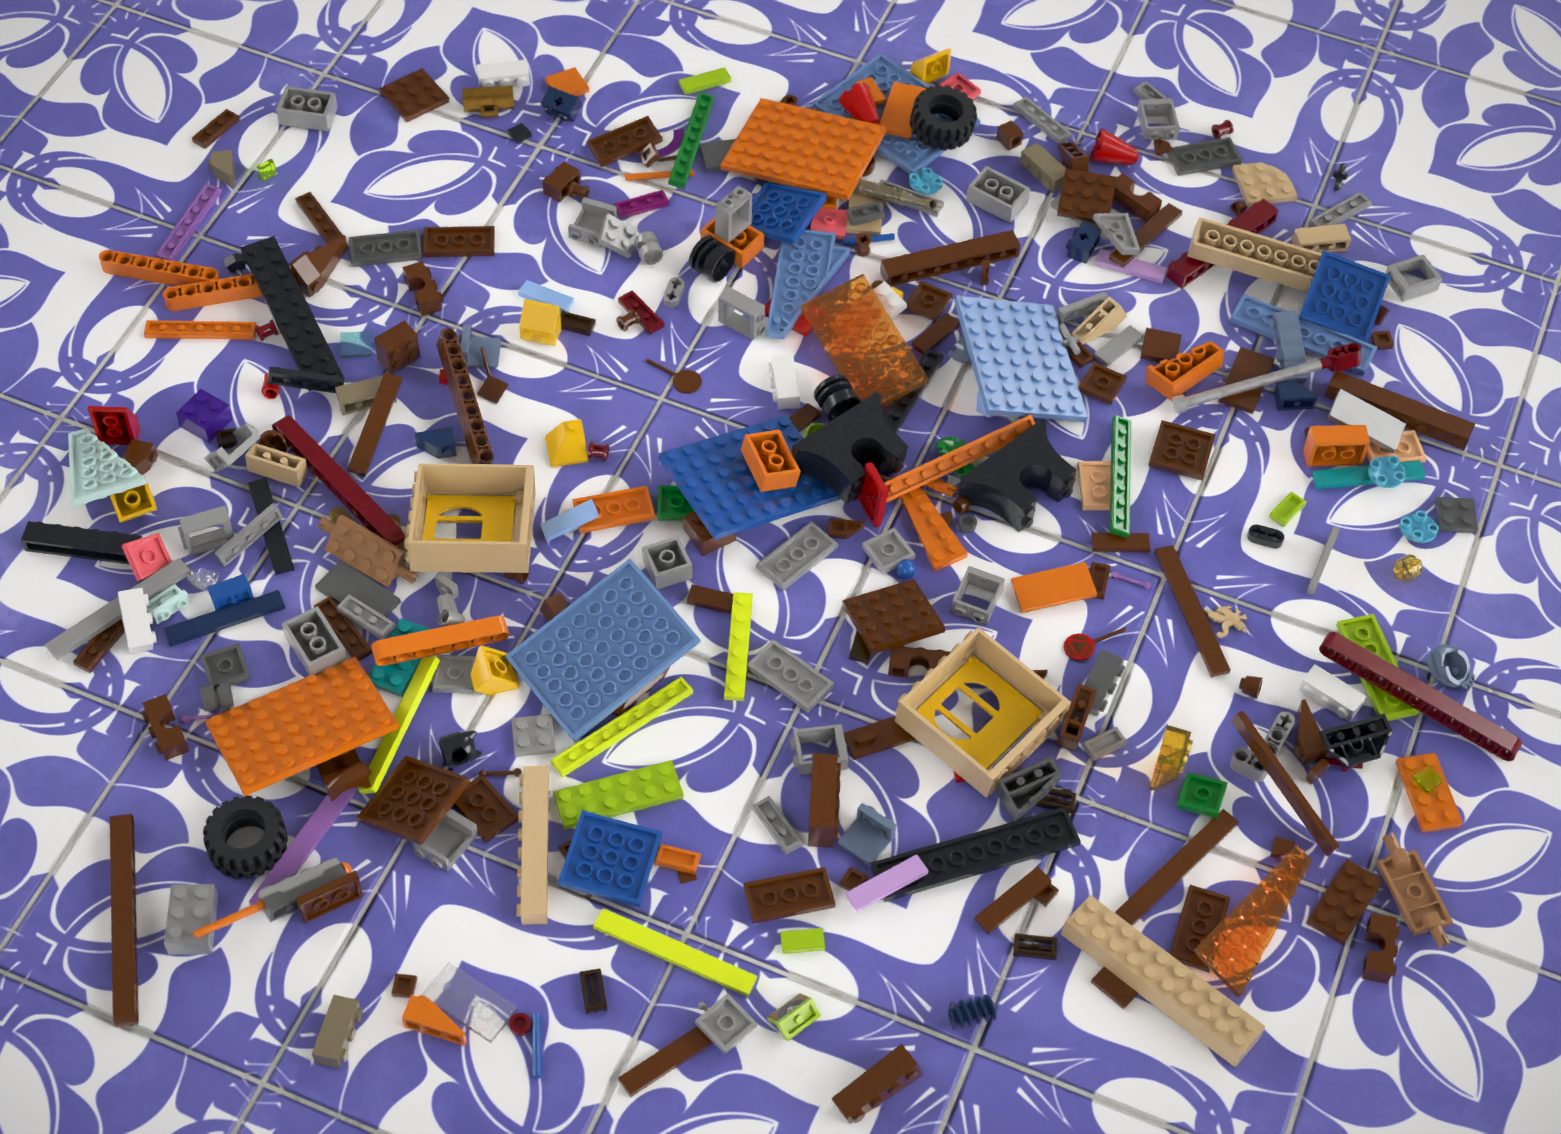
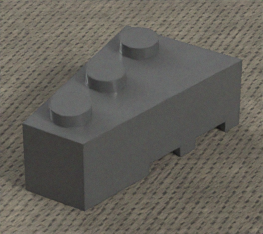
M1103 649L1084 686L1097 690L1089 712L1097 717L1100 712L1105 711L1108 704L1107 699L1110 694L1113 695L1117 686L1116 683L1122 677L1126 668L1123 658Z
M1051 756L998 780L995 792L1012 821L1022 819L1059 784L1062 773Z

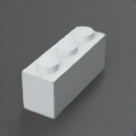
M527 59L477 65L479 88L513 85V87L530 86Z
M793 354L772 355L771 363H768V373L772 374L770 386L774 388V392H772L773 403H777V410L799 408L800 393Z
M143 588L119 591L118 601L128 653L153 650V643H157L155 631L150 629V624H153L151 612L147 613L146 606L149 605L148 594H143Z
M1316 664L1302 679L1299 691L1306 697L1312 698L1322 707L1328 708L1348 722L1357 714L1366 698V695Z

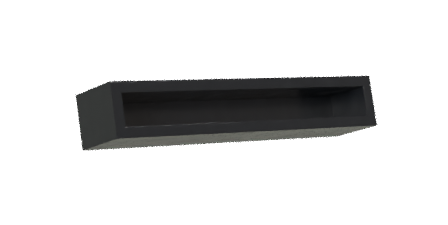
M28 521L21 542L25 551L130 565L122 545L141 539L142 536L116 531L109 532L99 529H85L78 526L70 527L61 524L54 525L40 521Z

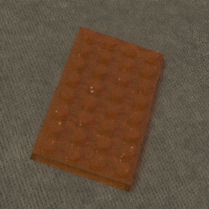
M864 274L799 306L838 374L846 376L861 401L878 392L882 396L881 407L929 383L928 377Z

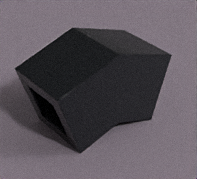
M242 253L232 254L223 259L231 273L246 267V261Z

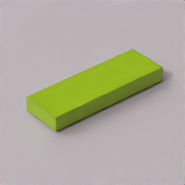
M723 67L680 79L679 85L684 94L687 95L730 83L731 76L727 69Z

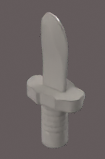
M1061 323L1060 331L1065 337L1063 344L1070 346L1073 353L1078 355L1081 352L1077 345L1078 337L1071 336L1066 325Z

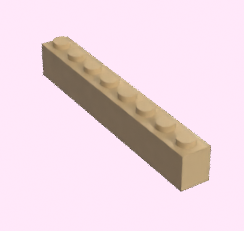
M548 765L523 766V774H519V785L523 786V792H519V804H523V810H519V823H522V828L518 829V841H522V847H518V860H522L521 866L517 867L518 879H521V885H517V898H521V904H517V917H521L522 925L547 924Z

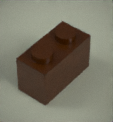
M566 162L561 163L542 181L543 194L560 203L568 195V188L572 181L576 182L577 185L581 183L580 170Z

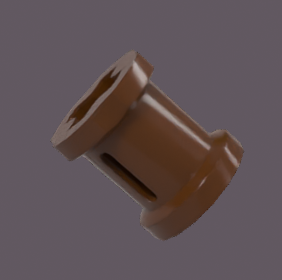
M573 181L570 183L568 188L569 197L575 196L582 200L584 197L588 198L589 186H580Z
M861 233L856 236L857 246L855 247V252L858 256L865 257L870 254L871 249L869 245L872 240L870 235Z
M631 309L626 315L617 317L616 322L619 328L626 332L630 326L640 323V317L635 310Z

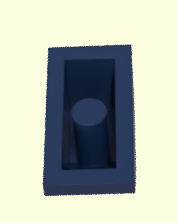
M1296 381L1277 382L1274 390L1278 411L1314 409L1318 398L1317 394Z
M452 427L414 433L417 448L438 459L457 456Z

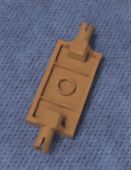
M339 515L336 524L325 517L319 520L321 525L318 524L317 528L330 534L324 548L327 552L386 587L391 586L393 579L398 576L411 584L416 581L415 577H418V573L410 571L405 566V563H403L405 551L344 515Z
M1395 833L1386 834L1382 840L1390 854L1388 857L1378 860L1376 865L1412 936L1431 932L1438 948H1442L1441 945L1443 947L1449 945L1450 940L1443 928L1451 926L1453 920L1417 851H1406L1404 848H1401Z

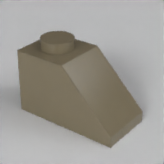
M232 150L211 152V159H208L209 170H213L215 178L230 187H236Z

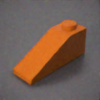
M411 995L402 1016L403 1027L463 1046L466 1045L465 1032L433 1001L423 995Z

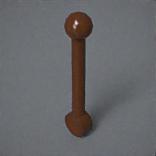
M515 768L514 771L486 772L485 770H480L478 775H483L484 777L491 775H514L519 777L522 771L520 768Z

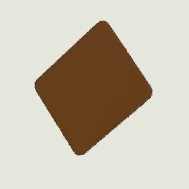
M677 871L681 883L697 879L696 874Z

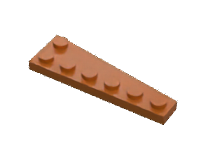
M921 487L899 496L904 504L907 515L912 520L914 530L917 531L919 540L926 550L927 558L934 572L967 558L968 552Z

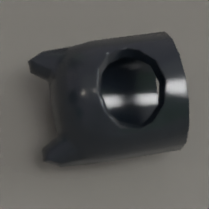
M477 731L456 732L438 738L447 769L467 764L482 755L481 751L476 750L474 742Z

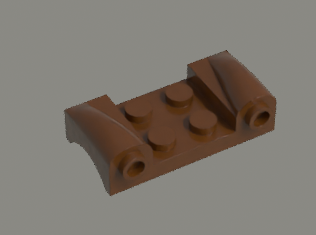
M355 748L316 765L331 802L335 801L340 794L348 789L371 787L368 776L372 774L368 763L363 764L360 761Z

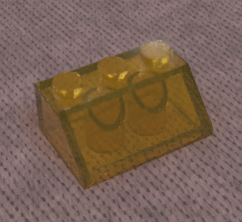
M1167 725L1149 790L1154 791L1177 780L1179 772H1184L1193 744V740H1189L1191 731Z

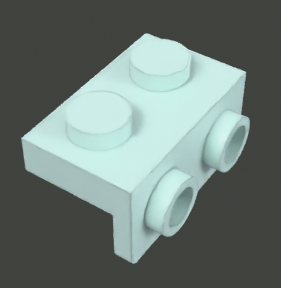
M173 584L149 600V605L146 606L147 613L151 612L152 620L159 624L167 620L178 610L183 609L190 601L185 590L181 591L176 584Z

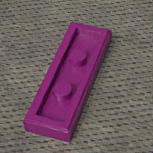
M659 190L614 203V206H617V214L620 219L669 206V200L664 191Z

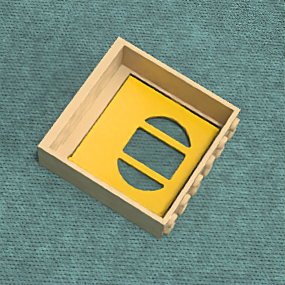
M419 463L418 471H414V483L416 484L412 485V495L414 497L410 499L412 511L409 510L408 513L410 524H407L406 533L408 537H405L404 542L405 549H408V552H406V563H410V571L529 573L536 496L534 465ZM464 508L473 510L481 516L440 515L452 509ZM482 523L481 538H435L436 524Z
M978 627L974 632L970 631L961 644L957 643L948 656H943L939 660L937 667L934 669L930 668L921 682L919 680L915 682L908 694L904 693L899 698V705L895 711V722L983 796L988 798L995 791L997 781L1011 775L1065 721L1071 701ZM964 683H978L989 688L998 699L999 711H996ZM956 689L961 690L993 717L978 733L972 731L941 705ZM935 711L941 713L970 739H955L946 735L936 723ZM1031 728H1033L1001 761H999L992 768V766L999 760L998 758L1005 751L1007 752L1023 735H1025Z

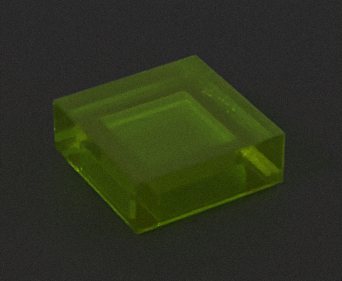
M272 159L257 166L258 176L262 182L277 174L275 162Z
M1430 766L1417 773L1413 778L1426 793H1429L1443 782V779Z

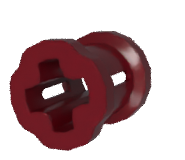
M1227 119L1219 125H1212L1211 132L1215 139H1220L1225 134H1232L1234 127L1232 122Z
M273 320L262 326H255L261 341H264V338L279 335Z
M591 441L588 448V458L597 457L607 461L610 445L594 444Z

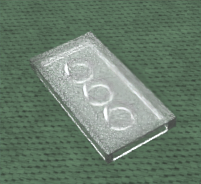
M450 962L443 967L421 994L433 1001L444 1013L489 1043L495 1040L510 1018L518 1011L517 1006Z

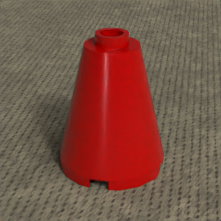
M865 82L852 85L851 90H845L840 95V105L855 120L879 125L880 119L870 87Z
M1102 128L1095 138L1096 142L1092 146L1090 153L1091 161L1132 166L1133 163L1136 164L1139 158L1136 148Z

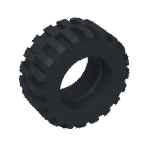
M936 85L934 88L933 86L928 87L915 98L909 121L911 130L914 135L916 134V138L919 141H923V144L926 146H932V149L939 148L942 151H946L947 149L954 150L956 147L959 148L970 140L977 120V109L975 104H973L974 102L970 97H967L968 95L965 92H960L956 87L950 88L948 85H945V87L941 85ZM932 114H944L951 117L954 121H941Z
M247 795L245 798L237 796L233 797L232 801L228 802L226 800L222 802L220 808L216 807L212 811L213 816H208L205 821L206 825L203 827L204 845L213 866L217 870H221L222 874L226 876L232 874L235 879H241V876H245L246 879H252L253 875L258 874L259 877L264 875V871H271L275 866V862L277 863L281 859L282 854L287 850L288 835L279 809L275 808L274 804L270 801L265 802L264 798L258 796L254 799L252 795ZM254 826L265 831L262 838L250 847L235 848L227 844L229 837L240 828Z

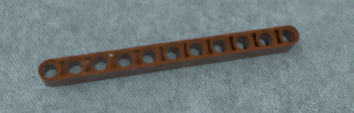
M132 813L110 816L112 1003L115 1028L139 1024L135 826Z

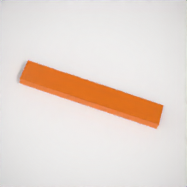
M146 320L144 336L145 338L255 340V326L257 324L256 322Z

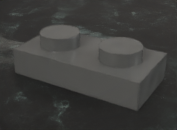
M879 201L846 209V215L852 226L885 218V212Z

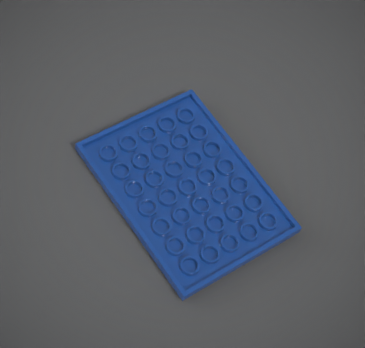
M787 415L659 453L658 459L714 540L841 499L825 483L804 473H800L796 487L760 491L741 452L744 437L746 434L780 429L791 451L792 446L804 438Z

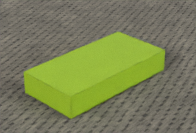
M1291 491L1270 512L1269 518L1285 527L1305 507L1307 501Z
M823 928L780 932L782 954L825 951Z

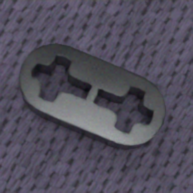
M1258 524L1250 526L1247 533V538L1250 542L1274 549L1280 548L1285 539L1283 532Z

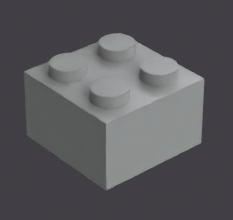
M679 536L642 547L643 563L657 590L692 579V563Z

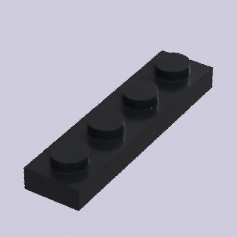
M269 367L267 384L336 393L335 387L344 385L345 377Z

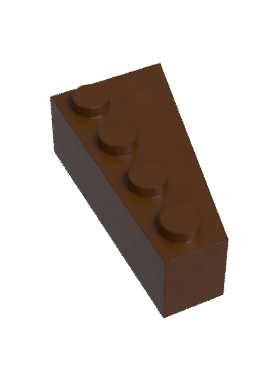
M901 1043L831 1099L849 1124L857 1123L865 1117V1114L879 1107L884 1101L919 1079L923 1074L918 1063Z

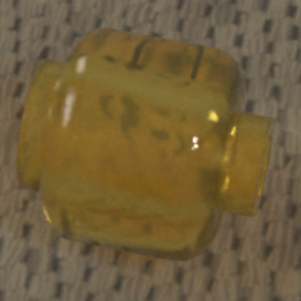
M1405 555L1394 563L1393 572L1397 579L1403 582H1410L1422 574L1423 564L1415 555Z

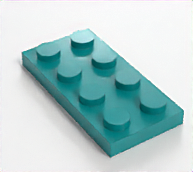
M400 618L389 638L430 630L431 628ZM421 658L385 666H378L375 662L368 673V677L375 688L402 697Z

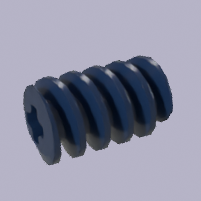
M988 994L983 995V998L976 996L974 1001L972 998H967L966 1003L963 1000H959L958 1004L955 1002H950L948 1016L953 1030L956 1029V1023L961 1028H964V1021H967L968 1025L972 1026L973 1019L976 1020L977 1024H981V1017L987 1023L989 1022V1015H992L994 1021H996L995 1006Z

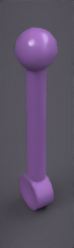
M1117 571L1112 573V578L1115 580L1123 579L1142 585L1145 589L1151 587V583L1148 581L1135 580L1120 575Z
M219 711L216 714L191 717L183 715L181 721L186 724L191 720L209 719L223 712Z

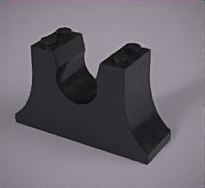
M878 392L792 446L791 453L801 471L800 473L810 475L825 483L845 504L852 500H857L861 496V490L864 485L866 472L856 459L872 462L878 471L886 476H890L901 471L904 459L907 456L908 445L886 422L881 409L882 396Z
M1041 419L961 477L958 496L967 498L970 505L979 506L994 512L1020 532L1032 525L1037 500L1031 491L1026 488H1038L1045 492L1049 498L1060 502L1072 495L1077 470L1052 447L1046 434L1047 424Z

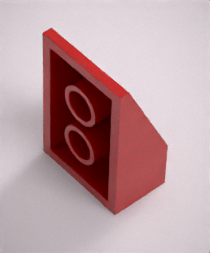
M88 406V412L98 440L107 445H129L132 439L138 440L140 424L137 416L127 407Z

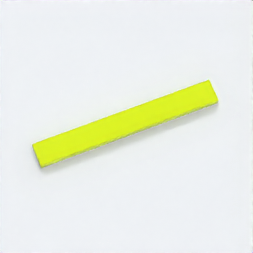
M436 656L421 658L394 714L400 729L383 736L369 765L372 774L368 776L371 787H359L358 791L361 794L377 793L440 662Z
M679 677L551 759L550 764L562 778L692 695L693 689L682 677Z
M604 908L593 925V928L597 931L746 997L749 996L757 981V976Z

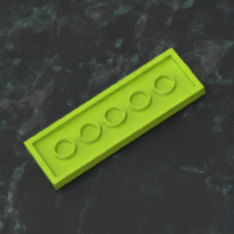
M1374 614L1337 621L1336 627L1340 635L1399 668ZM1360 677L1377 715L1385 713L1388 721L1418 715V710Z
M669 760L553 791V796L563 828L566 830L577 826L582 810L611 818L684 798V793L673 761Z

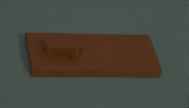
M896 716L844 733L845 742L854 760L917 739L895 722Z

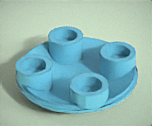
M929 167L909 175L908 182L910 187L921 194H935L942 188L943 179Z
M1383 456L1370 461L1368 476L1376 485L1383 488H1395L1402 484L1405 479V469L1399 462L1398 457Z
M1421 510L1404 516L1399 524L1401 533L1409 540L1418 543L1433 540L1439 530L1434 520L1428 517L1425 511Z

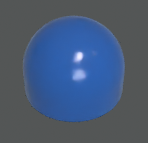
M903 559L898 563L896 573L900 578L910 579L915 575L916 567L913 561Z

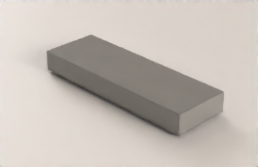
M1104 291L1058 308L1057 319L1059 324L1094 312L1108 298V295Z
M1129 325L1094 353V357L1108 367L1141 341L1143 334Z
M350 594L336 607L337 612L380 639H384L395 628L393 621Z
M770 796L752 805V810L785 855L803 846V841Z

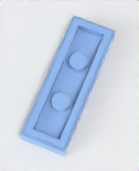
M526 280L518 291V296L560 306V312H568L574 303L573 297Z
M590 499L540 525L545 539L549 542L599 517L593 500Z

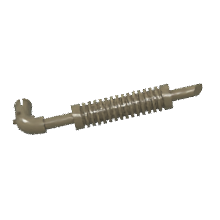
M860 179L853 191L856 194L859 193L863 196L866 194L867 197H876V199L879 198V200L882 199V201H889L893 204L899 203L901 206H905L906 202L922 206V209L934 211V213L939 208L941 209L939 200L926 198L923 200L908 196V191L898 190V188L895 189V187L892 188L891 186L888 188L887 185L875 184V182L865 181V179Z

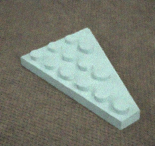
M87 428L68 434L71 502L74 507L147 484L144 475L138 473L137 469L131 467L130 463L125 459H121L114 450H111L108 445L98 440L97 436L92 434Z

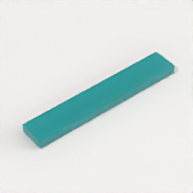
M1421 461L1400 462L1406 473L1404 481L1425 479L1426 474ZM1368 466L1312 471L1311 474L1316 490L1375 484L1368 476Z

